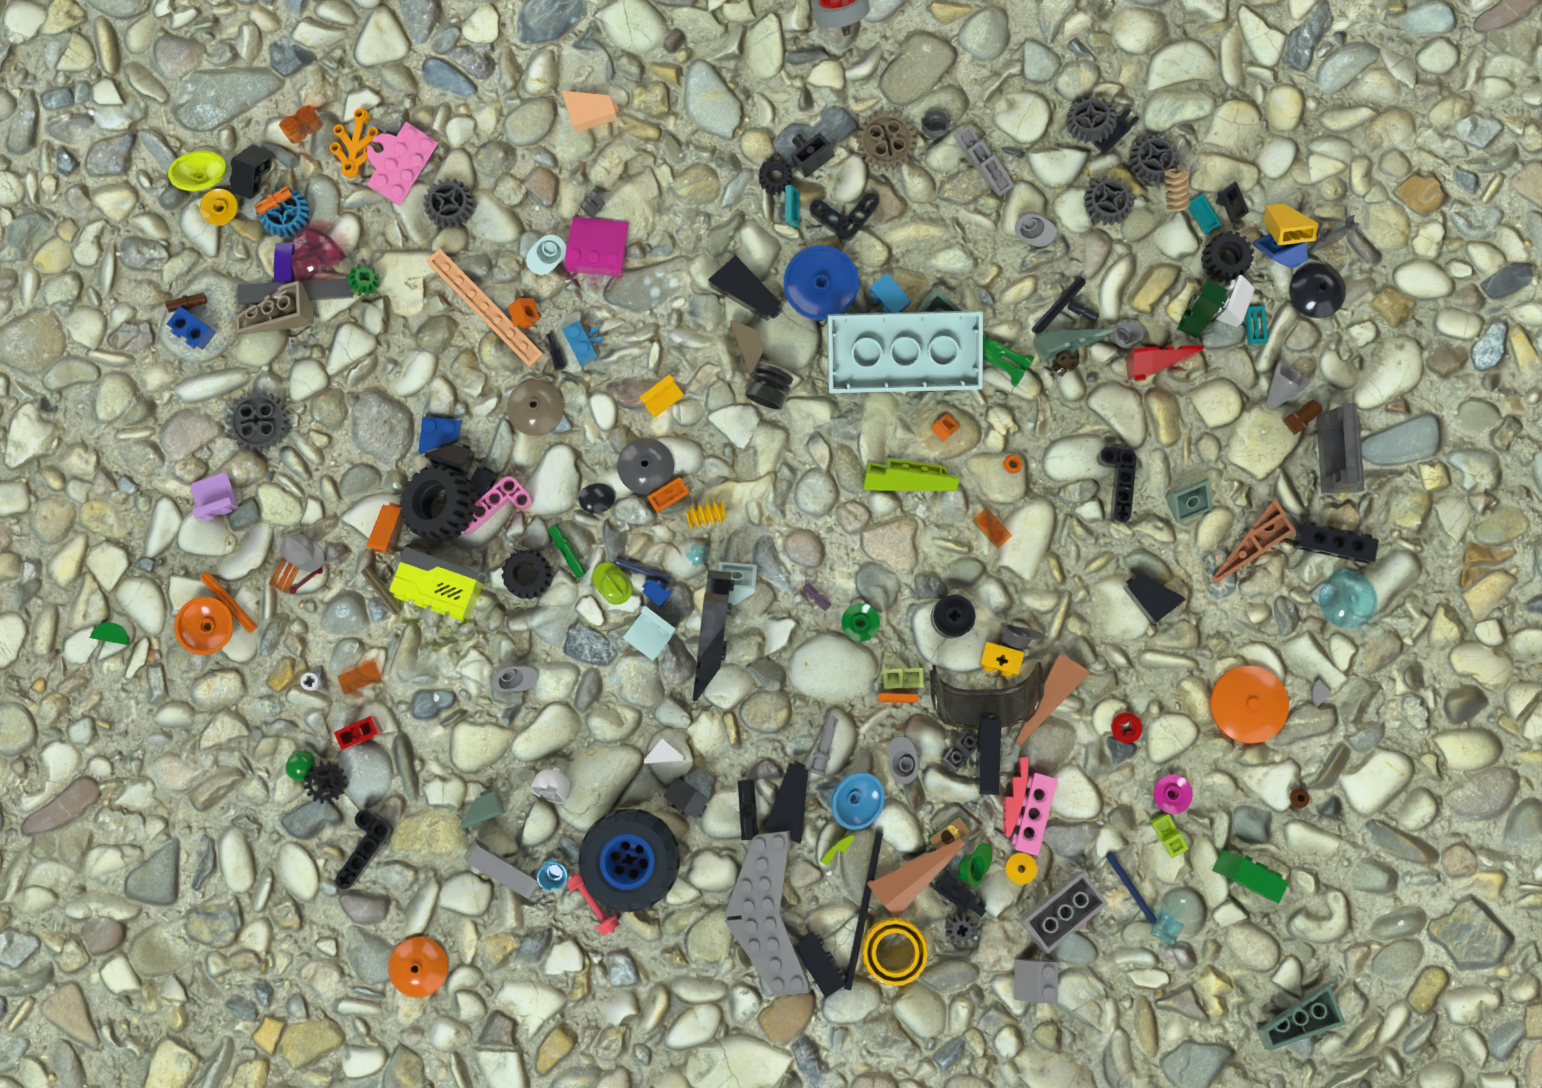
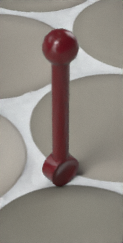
M320 567L295 587H290L289 593L295 594L298 588L316 574L323 573V568Z

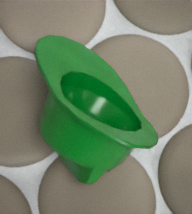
M982 843L975 849L973 854L962 857L957 877L969 882L974 888L979 887L992 862L991 847L987 843Z

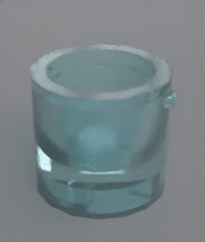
M1159 913L1150 934L1174 946L1181 929H1184V924L1165 914Z

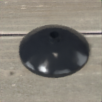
M1313 263L1302 267L1294 274L1289 285V296L1292 304L1300 313L1310 318L1320 319L1333 315L1341 308L1346 296V287L1343 278L1335 269L1325 264Z

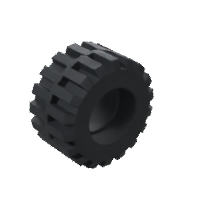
M1233 231L1221 232L1219 235L1214 236L1205 246L1202 252L1203 256L1201 257V261L1204 262L1202 268H1206L1207 271L1205 273L1207 275L1211 274V279L1213 280L1217 278L1218 282L1222 283L1225 280L1226 283H1229L1232 279L1235 280L1239 275H1243L1252 265L1251 262L1254 260V256L1251 255L1254 253V249H1250L1251 242H1246L1247 237H1241L1239 232L1233 234ZM1226 249L1232 252L1236 260L1235 265L1224 263L1219 256V250Z
M530 549L525 551L518 550V553H512L511 557L505 560V566H502L503 574L501 576L504 580L503 584L509 592L521 599L530 600L534 597L538 598L541 596L540 594L547 592V587L551 586L550 581L553 579V575L551 574L552 568L549 565L550 563L536 551H531ZM525 564H533L538 569L537 579L530 585H521L517 581L519 568Z

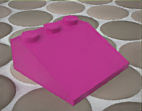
M573 216L564 263L568 272L623 277L629 222Z

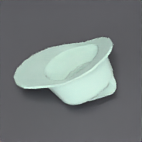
M557 235L543 236L527 254L526 262L528 268L535 274H548L565 257L566 244Z

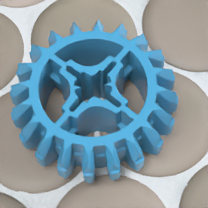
M289 188L293 197L287 200L296 202V207L288 205L285 200L279 204V207H274L261 216L258 213V216L262 218L260 223L274 236L277 234L278 237L282 238L285 235L289 238L290 233L297 236V230L303 232L302 225L308 226L305 220L310 219L309 214H307L311 212L310 208L307 207L309 203L295 189L292 191ZM272 218L280 219L282 225L273 223Z

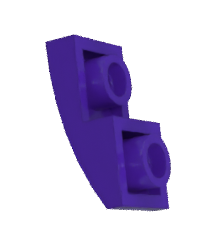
M295 242L276 243L274 252V282L295 281L293 263L297 262Z

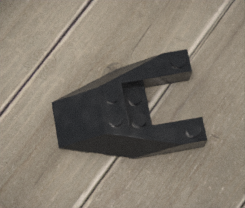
M708 570L703 600L693 701L698 700L719 671L721 661H725L727 641H724L726 615H731L732 603H728L729 591L734 590L735 580L731 579L732 572Z

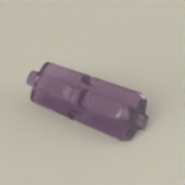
M807 583L802 588V591L809 598L814 599V602L824 611L831 606V602L822 594L820 595L819 591L810 583Z

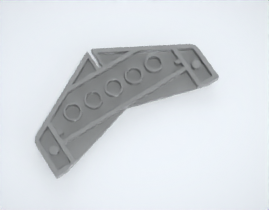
M790 831L759 834L752 839L724 917L741 915L742 918L725 920V923L768 987L776 995L811 992L810 981L806 971H803L781 914L786 863L791 843Z

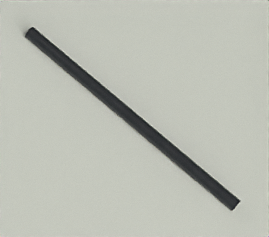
M876 832L845 980L846 985L844 989L852 990L872 892L867 882L870 880L874 881L884 834Z

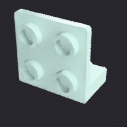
M644 606L640 611V616L623 638L654 661L677 630L648 607Z

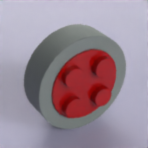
M813 0L812 2L816 23L826 28L841 27L843 36L850 35L848 28L850 24L860 21L870 11L868 0Z

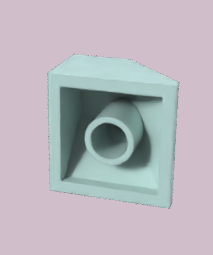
M719 562L718 571L732 572L731 579L735 580L734 590L729 591L728 603L736 605L755 592L757 565Z

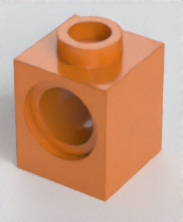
M519 298L508 305L514 327L531 328L535 322L540 320L534 298Z

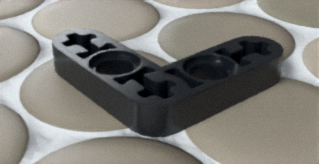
M866 194L847 218L825 202L815 200L810 205V215L841 239L850 241L875 212L879 200L875 194ZM872 199L873 205H869L867 211H865L864 208L867 205V201ZM819 206H821V211L823 213H821L820 211L815 213L814 207L818 208ZM862 213L864 219L860 222L856 221L854 215ZM830 216H835L838 219V223L831 225L827 219ZM852 223L854 226L851 229V234L845 235L844 228L847 230Z

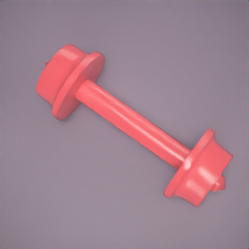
M572 873V878L566 882L569 886V893L578 888L601 921L594 928L595 931L598 930L603 936L609 932L614 933V928L620 924L616 918L617 913L608 918L595 898L584 887L581 875L579 873Z

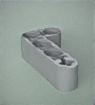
M477 839L473 841L464 855L465 861L472 867L527 899H531L539 887L536 877L492 852L487 845Z

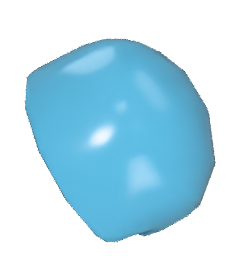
M558 860L546 861L538 871L537 881L539 886L545 891L560 889L567 882L568 870L566 865Z

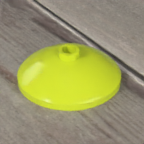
M194 151L184 154L173 161L168 169V176L171 183L179 189L202 191L218 184L225 176L227 167L224 159L217 153Z

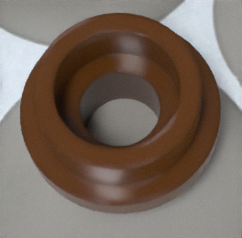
M1296 788L1291 791L1289 800L1294 807L1303 808L1308 805L1310 797L1306 790ZM1300 794L1303 797V800L1301 802H1299L1297 799L1298 795Z

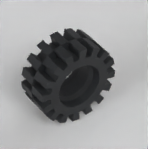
M773 158V161L768 159L767 163L764 162L759 169V184H761L763 190L766 189V193L771 192V195H775V193L780 195L782 191L785 193V186L792 183L791 167H788L786 161L783 163V159H779V161H776V158ZM774 170L781 172L783 175L782 180L778 183L771 182L768 178L770 172Z

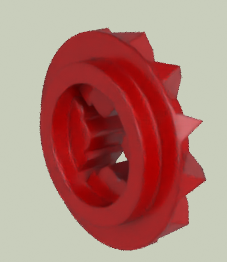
M1124 712L1118 714L1112 720L1111 730L1113 736L1119 742L1133 743L1142 734V723L1135 714ZM1130 721L1129 728L1133 732L1126 731L1123 734L1124 728L1120 724L1126 725Z

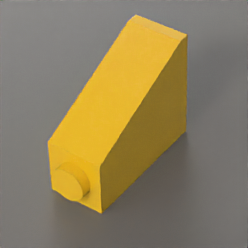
M1285 203L1265 206L1263 222L1278 245L1316 240L1317 222Z

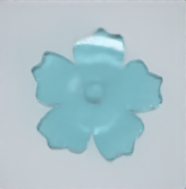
M695 543L690 548L692 552L686 553L689 561L693 560V566L697 567L702 562L707 563L709 561V555L706 554L709 551L707 546L701 545L699 548L698 544Z

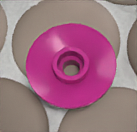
M1166 775L1155 784L1153 797L1156 805L1162 811L1169 814H1178L1190 806L1193 792L1189 782L1179 775ZM1170 790L1174 792V796L1172 798L1168 796V792Z

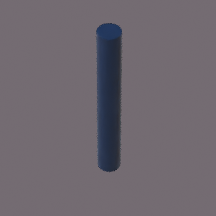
M616 558L614 564L669 583L671 576L620 558Z

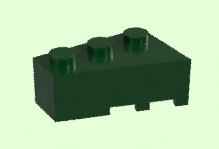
M1206 280L1191 296L1177 330L1198 338L1215 313L1221 307H1224L1228 299L1225 296L1228 289Z

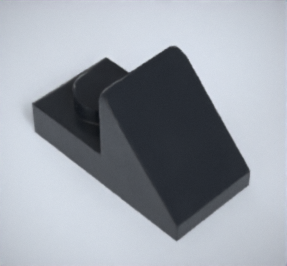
M1236 181L1220 192L1215 203L1225 207L1230 222L1236 223L1249 213Z

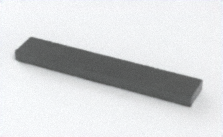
M347 278L300 281L310 301L353 298L352 287L347 286ZM292 282L238 285V303L240 305L259 304L264 301V297L278 292L279 287Z

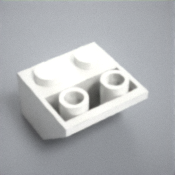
M1239 275L1235 280L1232 279L1229 285L1225 286V289H1228L1225 295L1228 299L1224 307L1219 309L1216 317L1217 320L1238 327L1243 322L1255 290L1242 275Z

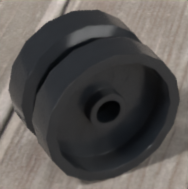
M955 594L945 596L939 600L932 608L930 615L931 625L935 632L949 639L959 638L969 632L976 618L975 609L971 602L965 597ZM950 614L955 615L954 621H952V618H949Z

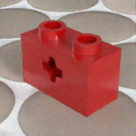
M369 716L334 732L341 750H350L382 735L383 732L376 716Z

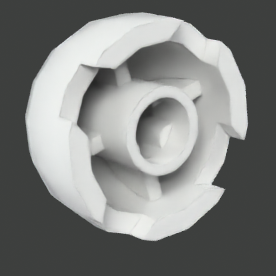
M559 768L545 769L536 774L531 783L530 790L538 797L542 794L550 798L549 802L564 804L570 793V781L563 774L564 771Z

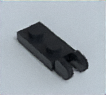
M1127 108L1120 116H1117L1116 128H1114L1113 134H1109L1108 139L1102 138L1101 143L1098 140L1094 142V145L1104 155L1140 119L1138 116H1135L1129 123L1124 120L1132 111L1130 108Z

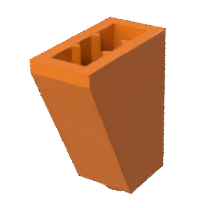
M389 503V506L382 505L366 547L376 552L394 556L404 519L401 516L402 509L400 505L395 503Z

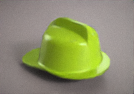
M604 562L594 569L592 574L593 583L607 602L620 605L630 598L632 585L617 565L611 562Z

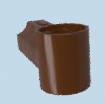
M1312 399L1282 421L1293 435H1296L1307 427L1310 421L1323 412L1322 406Z

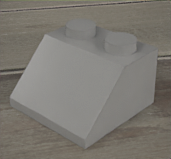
M1014 959V999L1034 1003H1058V962L1054 959Z

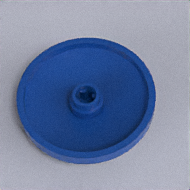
M829 246L809 247L799 252L789 262L784 274V293L791 307L803 317L816 321H827V314H844L854 303L859 288L858 272L852 260L842 251Z

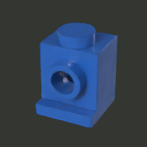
M649 578L642 586L644 588L643 594L660 608L673 594L670 589L666 592L665 589L667 587L659 580L655 583Z

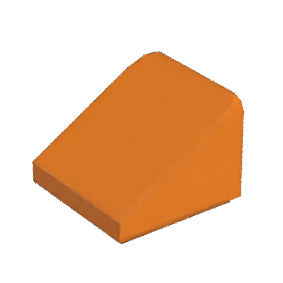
M946 413L931 427V430L942 441H945L960 425Z

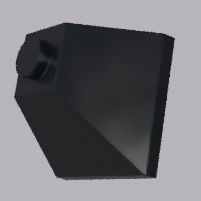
M460 443V446L453 444L426 452L424 457L432 464L446 466L454 471L468 475L475 453L471 450L470 446Z

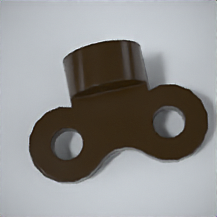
M1063 350L1056 355V362L1051 368L1059 376L1063 377L1067 373V369L1073 370L1079 365V359L1077 357H1069L1068 352Z

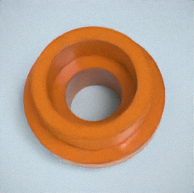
M1009 455L1003 462L1004 469L1011 474L1018 473L1023 465L1021 458L1017 455ZM1011 461L1015 462L1016 467H1010L1009 463Z

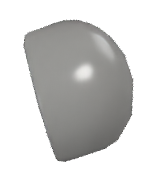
M1127 320L1117 323L1113 328L1114 333L1112 334L1114 342L1122 348H1131L1137 345L1144 336L1143 328L1139 322H1128Z

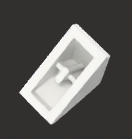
M662 738L644 759V764L682 761L684 756Z

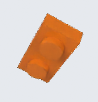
M679 477L647 496L658 514L688 496L690 492Z

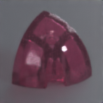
M302 227L294 237L295 254L291 256V262L297 279L319 273L346 258L339 245L320 230Z

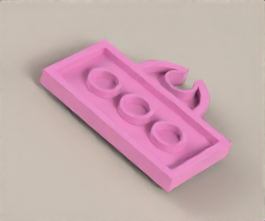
M405 122L396 137L390 134H380L372 139L374 143H380L383 146L381 153H376L372 146L368 145L367 158L376 169L367 186L398 206L401 205L438 145V142L408 122Z

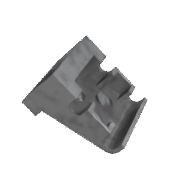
M1343 403L1341 407H1336L1329 411V414H1324L1316 419L1321 494L1359 493L1365 490L1359 415H1357L1355 403Z

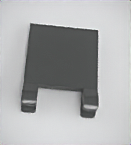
M1355 216L1347 217L1345 219V226L1327 233V227L1319 230L1318 238L1307 250V253H1313L1341 240L1350 229L1358 227L1359 223L1354 222Z

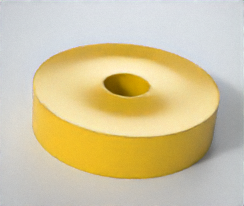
M1018 852L1012 854L1007 859L1005 872L1012 882L1024 885L1030 883L1035 878L1037 864L1030 855ZM1019 865L1024 866L1023 872L1018 871Z

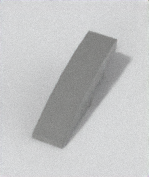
M967 125L953 135L965 155L998 197L1014 186L995 154H991L984 141L978 138L971 125Z

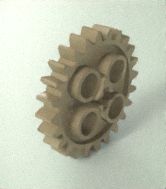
M886 110L883 116L878 111L877 117L871 114V121L865 119V125L861 124V131L857 133V136L860 137L856 141L857 144H860L857 150L862 151L860 157L866 156L865 163L871 161V167L873 168L875 165H878L879 171L882 166H885L886 171H888L889 166L893 170L896 169V165L902 168L903 161L908 163V157H913L914 153L912 151L916 149V145H914L917 142V138H914L916 131H911L913 124L907 125L908 118L902 121V114L895 117V111H893L892 115H889ZM881 126L885 128L886 140H884V132ZM889 128H896L897 132H890ZM877 132L880 136L873 137L871 133ZM887 142H889V150H890L892 156H890L889 153H888ZM894 145H900L902 149L897 150L894 148ZM881 149V150H883L885 153H884V154H878V153H876V150Z

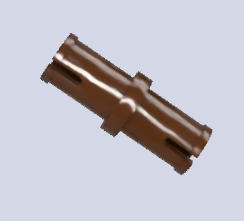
M202 292L190 296L183 295L181 298L169 300L165 303L168 312L171 313L175 312L179 307L190 310L191 307L204 305L208 302L205 293Z

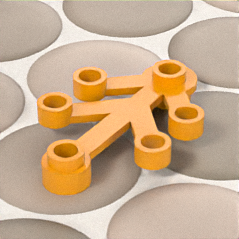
M358 108L354 111L356 123L352 141L342 125L338 124L333 128L334 134L341 138L350 151L347 158L343 153V147L338 142H333L330 145V151L337 155L342 162V174L348 178L358 176L360 172L359 166L368 160V145L375 136L380 135V132L375 127H371L367 131V136L360 140L363 125L369 123L371 119L370 113L364 108ZM364 148V153L357 158L358 152Z

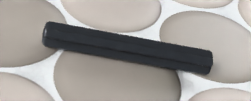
M1079 276L1033 326L1031 331L1035 335L1043 332L1083 288L1086 281Z

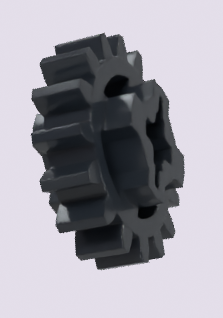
M328 760L326 765L320 761V766L317 767L313 764V771H306L309 777H304L303 779L305 782H308V784L304 785V789H309L307 796L314 795L312 799L314 802L319 798L321 804L324 803L325 799L330 804L331 798L334 797L338 800L337 794L345 793L342 787H347V783L343 782V780L347 779V775H341L344 769L338 770V763L331 766L330 760ZM328 769L326 773H318L321 770ZM335 774L339 777V784L333 780ZM327 778H329L330 784H325L324 786H322L321 780H326ZM312 779L317 782L316 790L312 787ZM326 791H333L330 794L323 795Z

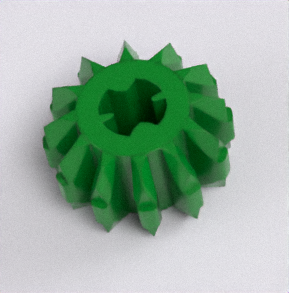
M360 263L356 268L352 267L346 277L348 279L347 286L352 287L351 292L358 291V296L364 293L366 297L369 296L370 292L375 293L376 288L380 284L378 281L379 274H374L375 268L368 269V264L363 268Z

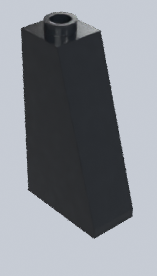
M736 255L708 279V285L712 289L766 321L770 318L775 319L781 313L782 304Z
M989 712L979 715L974 783L979 794L999 795L1001 719L995 713Z
M794 761V764L789 763L764 830L772 833L790 831L791 840L801 844L808 770L804 769L805 764Z

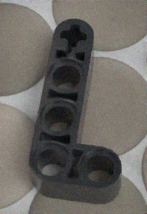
M1105 447L1097 454V462L1103 467L1114 468L1110 519L1114 524L1121 525L1130 519L1132 513L1137 457L1131 449ZM1103 453L1110 454L1111 461L1105 460ZM1122 455H1127L1130 462L1125 463L1122 460ZM1121 473L1127 475L1128 482L1121 480ZM1119 492H1123L1126 495V501L1119 498ZM1120 511H1121V515H1124V517L1121 518V519H1120V515H1117V513L1120 512Z
M372 810L359 811L355 816L356 825L364 830L366 835L336 876L335 882L340 889H348L357 884L392 834V825ZM365 813L370 817L368 824L362 821V816ZM379 825L385 827L386 832L384 835L378 833ZM368 841H371L374 844V849L372 852L368 851L366 848V844ZM356 858L362 860L361 868L355 866ZM350 875L348 878L349 883H345L346 879L344 877Z

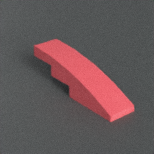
M1018 757V777H1010V796H1003V836L1005 837L1011 836L1019 818L1028 779L1029 757Z

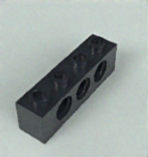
M1304 522V524L1297 526L1293 548L1370 564L1376 561L1379 539H1374L1369 534L1355 535L1350 530H1342L1341 532L1336 531L1331 526H1323L1322 528L1317 527L1315 523ZM1315 534L1320 536V543L1315 541ZM1334 538H1337L1339 541L1338 547L1333 543ZM1353 542L1358 545L1357 551L1352 547Z

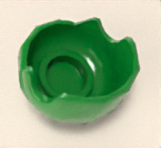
M299 750L293 753L286 762L287 775L296 782H305L303 780L304 777H309L306 771H313L312 765H316L314 755L306 750Z

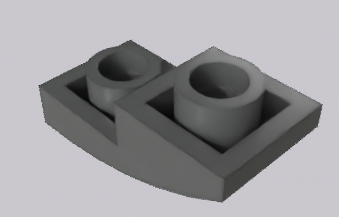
M966 729L940 761L954 773L958 772L968 757L977 749V737Z

